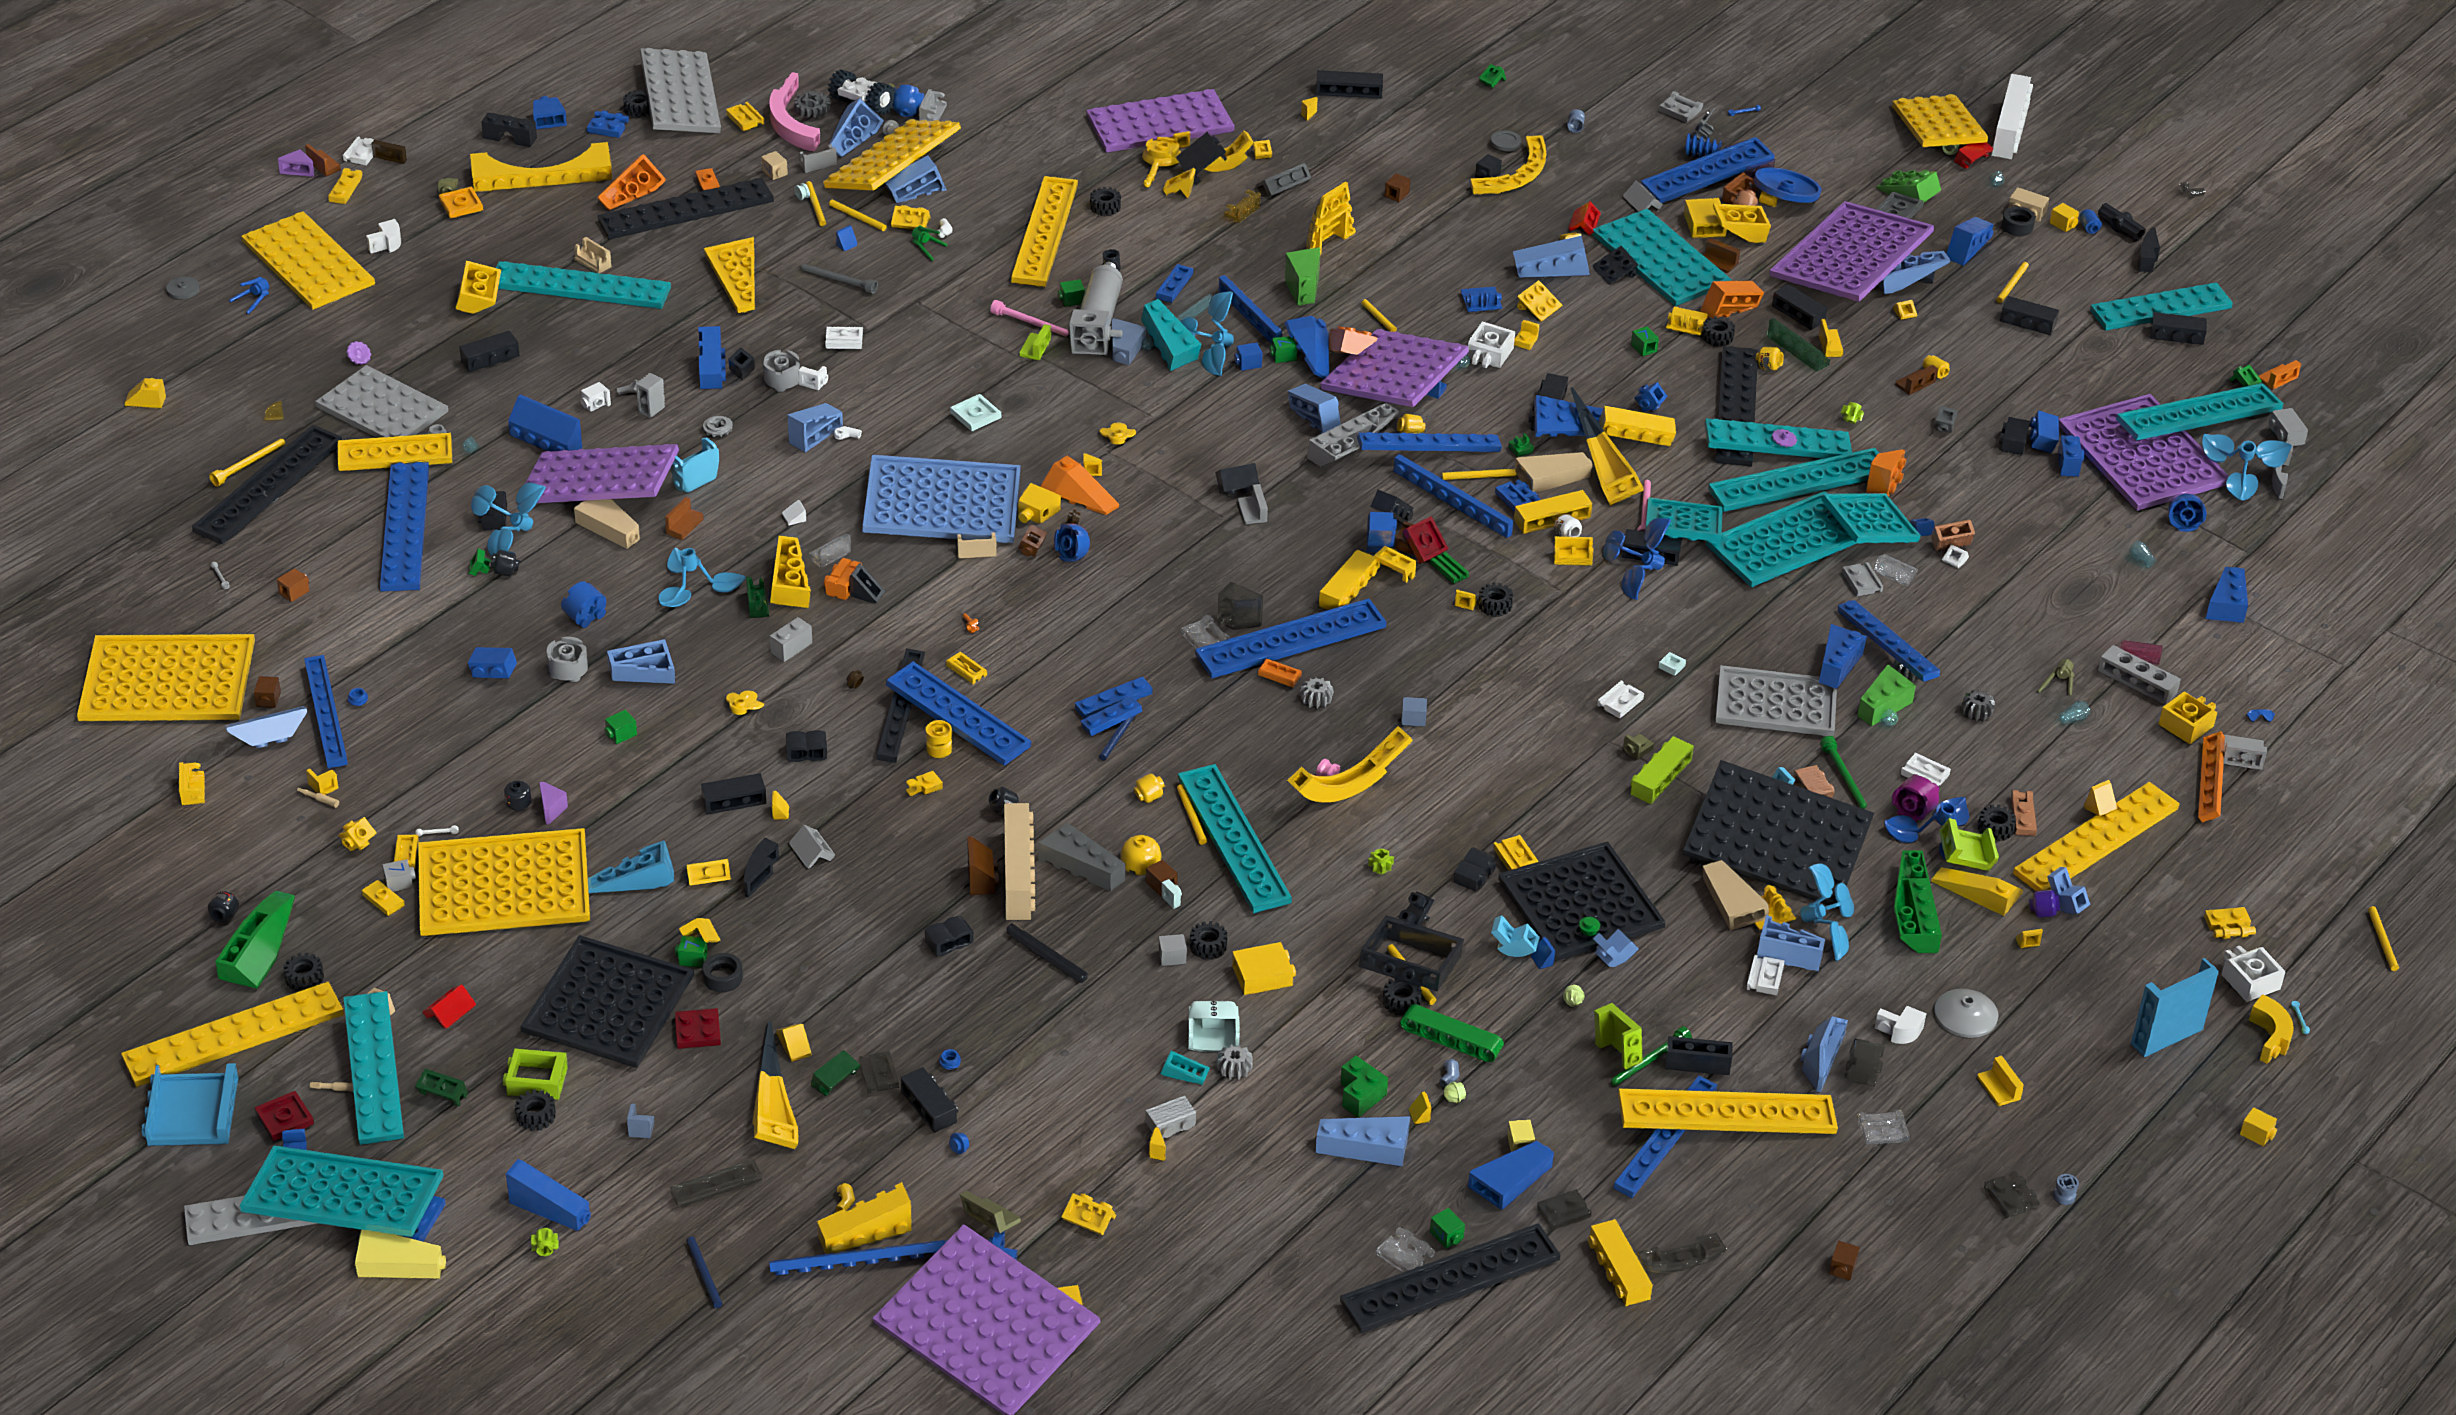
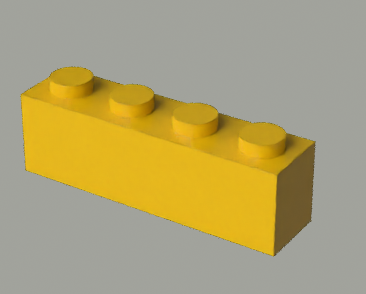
M1604 406L1599 418L1600 426L1610 436L1671 446L1676 435L1674 418Z
M1583 490L1515 506L1514 521L1523 534L1554 527L1556 520L1562 515H1570L1578 521L1591 518L1592 502Z
M1356 550L1320 591L1319 606L1331 610L1348 605L1353 597H1357L1360 589L1367 585L1368 580L1376 575L1378 566H1376L1377 558Z
M1616 1219L1592 1225L1590 1236H1588L1589 1246L1595 1250L1599 1264L1604 1266L1607 1278L1614 1284L1618 1298L1623 1300L1625 1306L1650 1300L1653 1285Z

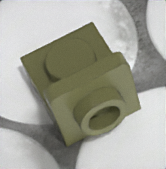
M446 178L439 180V195L458 190V179Z
M1629 734L1624 737L1623 750L1636 760L1654 749V743L1641 734L1634 738Z

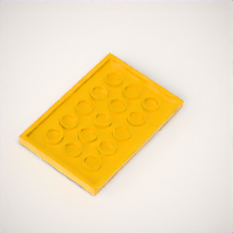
M1949 94L1944 97L1931 96L1930 98L1915 97L1914 99L1900 98L1892 102V107L1922 147L1988 141V135L1955 95Z

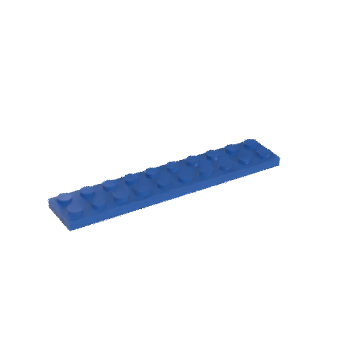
M429 462L391 464L380 582L381 591L420 590Z
M1365 599L1195 649V655L1212 679L1263 664L1266 659L1274 661L1386 628V620L1372 601Z

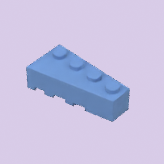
M1410 1117L1320 1119L1316 1138V1153L1402 1166L1409 1135Z

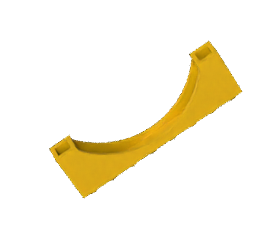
M608 142L592 143L591 147L580 156L559 165L543 168H523L508 165L493 159L487 152L470 154L475 192L612 180Z

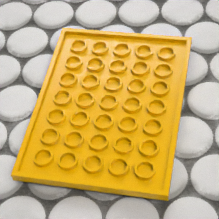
M254 634L95 635L77 713L78 721L240 720L255 643Z
M585 828L418 842L421 936L590 921Z

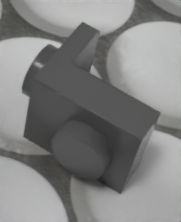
M1940 406L1938 415L1935 418L1934 428L1942 432H1952L1958 410Z

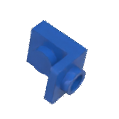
M304 1129L282 1131L283 1147L307 1150Z

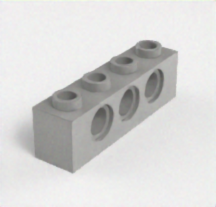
M2112 645L2101 656L2098 669L2099 672L2165 705L2177 694L2181 680L2115 645Z

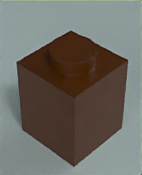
M1395 173L1385 183L1384 197L1400 202L1410 193V178Z
M259 676L254 690L256 707L276 708L281 694L279 677Z
M1163 859L1146 868V883L1160 896H1162V882L1169 879L1174 885H1177L1178 873Z
M1838 1240L1831 1260L1829 1274L1851 1281L1860 1247Z

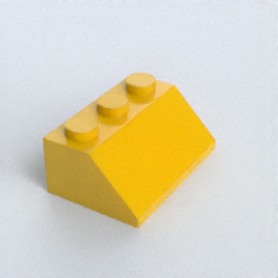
M466 261L461 277L456 309L474 314L495 305L501 270Z

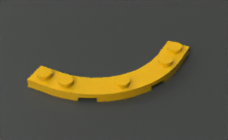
M1526 136L1525 142L1529 153L1528 161L1517 169L1515 174L1511 176L1506 174L1498 177L1471 179L1470 185L1473 194H1499L1519 188L1534 180L1541 173L1546 162V146L1543 136Z

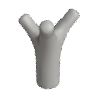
M635 379L630 385L617 388L618 395L637 393L636 382L638 380Z

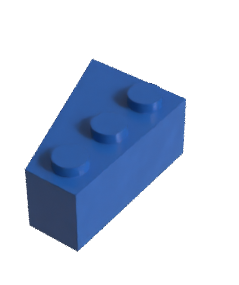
M1974 217L1955 226L1946 254L1950 261L1964 266L1991 239L1994 232L1992 230L1994 224Z
M720 326L698 327L700 389L722 388V381H726L725 348L721 346Z

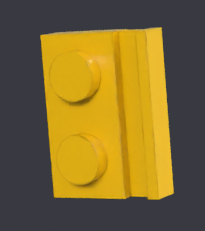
M745 102V105L739 104L726 109V115L742 131L756 127L758 123L764 124V117L748 102Z
M1521 835L1504 839L1501 843L1494 842L1493 844L1494 851L1508 871L1538 862Z

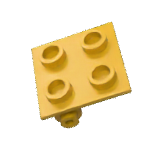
M1539 280L1517 296L1519 299L1518 309L1525 310L1528 308L1540 322L1563 306Z
M1674 307L1672 313L1668 315L1669 321L1666 328L1692 335H1701L1703 323L1707 319L1708 314Z
M1767 885L1764 888V895L1761 897L1768 904L1769 916L1772 917V921L1782 924L1783 922L1796 920V917L1791 912V908L1785 904V900L1776 892V888ZM1765 920L1754 922L1759 931L1763 929Z

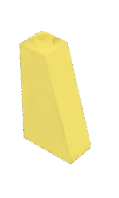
M361 1230L355 1264L358 1277L440 1278L441 1269H445L446 1256H442L441 1246L395 1234Z

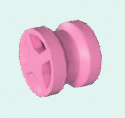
M1323 759L1317 767L1316 776L1339 774L1340 766L1338 764H1331L1329 760Z

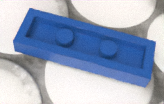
M1177 264L1156 292V298L1172 303L1192 277L1194 268Z
M1131 696L1081 720V725L1090 736H1093L1141 713L1142 707Z

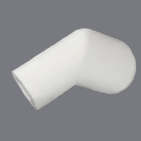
M945 218L939 221L941 227L937 231H940V234H938L940 238H944L952 233V227Z
M846 426L834 430V437L838 440L849 437L860 439L862 434L861 430Z

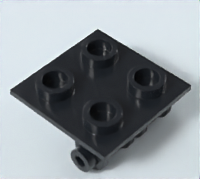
M1619 246L1593 264L1594 268L1609 285L1626 274L1628 277L1634 278L1637 275L1636 267L1639 266L1622 246Z

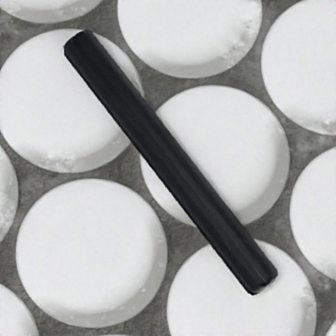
M1011 923L1007 926L1006 933L1078 982L1083 983L1088 979L1086 971L1016 924Z

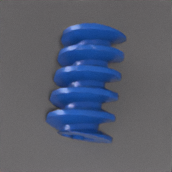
M1688 133L1685 142L1686 155H1690L1692 152L1693 156H1697L1699 153V157L1702 158L1704 155L1707 156L1720 151L1722 142L1720 141L1717 144L1716 139H1714L1710 143V138H1707L1704 142L1703 136L1697 140V135H1694L1691 139L1690 133Z

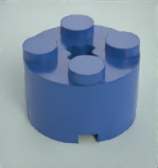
M585 581L572 586L568 590V597L563 598L561 603L562 610L582 628L588 627L591 621L596 618L601 619L606 614V597L592 584Z

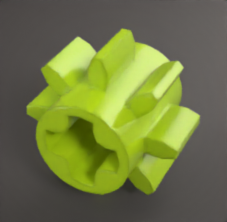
M1849 402L1848 406L1843 405L1840 412L1844 416L1843 420L1852 424H1856L1857 420L1861 421L1864 415L1863 410H1861L1862 406L1854 402Z
M1377 849L1371 852L1370 858H1368V866H1373V872L1378 874H1384L1388 870L1391 871L1394 863V856H1389V851L1385 849Z
M549 1228L539 1229L536 1235H531L532 1251H536L540 1256L551 1255L553 1249L559 1248L558 1234H553V1231Z

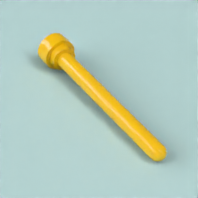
M279 439L225 470H215L210 473L209 478L212 484L218 487L225 483L228 476L284 446L285 440Z

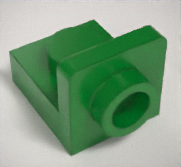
M1490 64L1479 77V80L1485 85L1494 88L1499 80H1506L1505 71L1500 66Z
M2250 364L2244 368L2240 366L2232 372L2234 375L2229 379L2231 382L2238 379L2243 387L2262 382Z

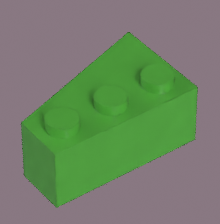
M1887 665L1861 697L1858 717L1872 727L1913 703L1916 685L1890 665Z

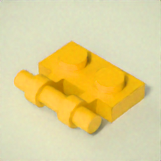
M2245 907L2205 910L2204 918L2210 931H2213L2214 938L2230 939L2231 936L2244 938L2256 933L2255 927H2250L2251 920Z

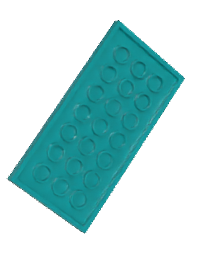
M1648 209L1593 229L1594 233L1592 236L1611 252L1622 246L1639 265L1636 267V273L1674 306L1706 295L1713 281H1731V278Z
M1823 491L1725 531L1721 535V542H1706V546L1750 587H1753L1857 543L1853 541L1851 536L1822 502L1823 494H1828L1826 491Z
M273 1146L243 1198L240 1210L245 1213L412 1237L444 1177L443 1170Z

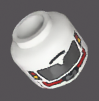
M1570 515L1560 516L1554 524V532L1558 537H1579L1582 531L1581 523Z

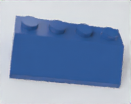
M521 394L517 397L508 420L511 436L550 452L582 449L580 419Z

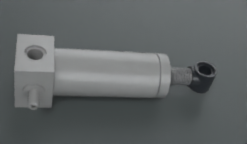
M1108 249L1102 253L1103 264L1095 267L1090 273L1080 310H1073L1069 323L1072 353L1107 355L1111 344V337H1122L1123 335L1122 330H1111L1110 326L1123 282L1122 275L1119 272L1121 264L1120 252L1118 250Z

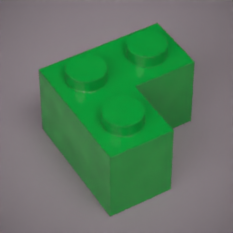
M1354 1056L1341 1067L1340 1084L1345 1087L1343 1089L1342 1107L1359 1118L1387 1095L1388 1077L1358 1056Z

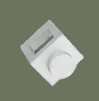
M600 382L581 390V404L590 412L604 405H611L610 391Z

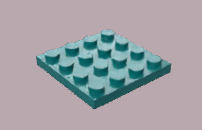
M1886 493L1823 494L1822 502L1855 543L1919 542L1921 535Z
M1648 497L1646 528L1653 519L1668 518L1671 519V522L1664 535L1670 538L1684 537L1692 541L1700 539L1709 543L1721 542L1722 506Z

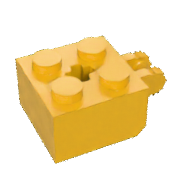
M2182 692L2162 707L2158 725L2191 744L2214 727L2217 712L2214 710L2216 704L2211 702L2205 705V697L2201 696L2196 699L2188 693Z

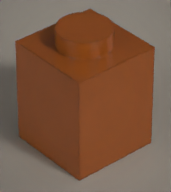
M295 568L277 578L279 594L290 602L309 592V579L307 575Z

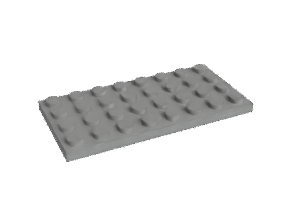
M641 48L640 58L653 129L720 133L721 125L707 53L701 51L689 52L685 50Z

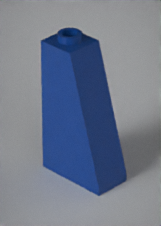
M1535 1141L1469 1172L1468 1187L1503 1210L1552 1167L1554 1152L1549 1147Z
M517 1159L507 1171L506 1180L510 1204L576 1231H579L584 1224L588 1223L591 1216L589 1201L520 1159Z

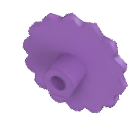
M355 341L347 347V357L350 358L351 362L363 365L370 360L371 353L366 344Z
M1778 429L1772 434L1773 440L1780 446L1792 447L1797 442L1796 436L1788 430Z

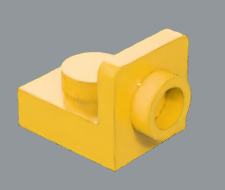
M1523 320L1521 322V330L1514 339V346L1531 350L1538 339L1539 324Z

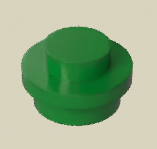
M1585 917L1580 920L1579 928L1584 935L1593 936L1599 931L1600 922L1596 918Z

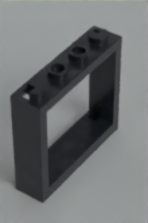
M1386 915L1362 947L1358 967L1438 991L1461 958L1464 939ZM1387 924H1393L1392 928H1389ZM1387 938L1447 958L1439 970H1435L1377 952V950Z

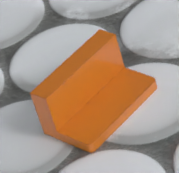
M2295 360L2287 365H2279L2259 375V378L2262 380V383L2273 390L2298 378L2301 363Z

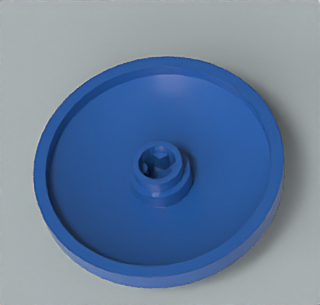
M1761 168L1756 171L1754 183L1758 188L1772 196L1788 201L1814 202L1820 198L1822 191L1821 186L1813 179L1787 169Z

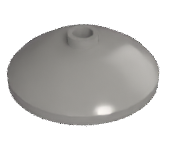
M1954 989L1945 992L1937 999L1934 1008L1937 1022L1946 1031L1960 1037L1975 1038L1984 1036L1995 1028L1998 1021V1010L1992 1000L1984 994L1971 989Z

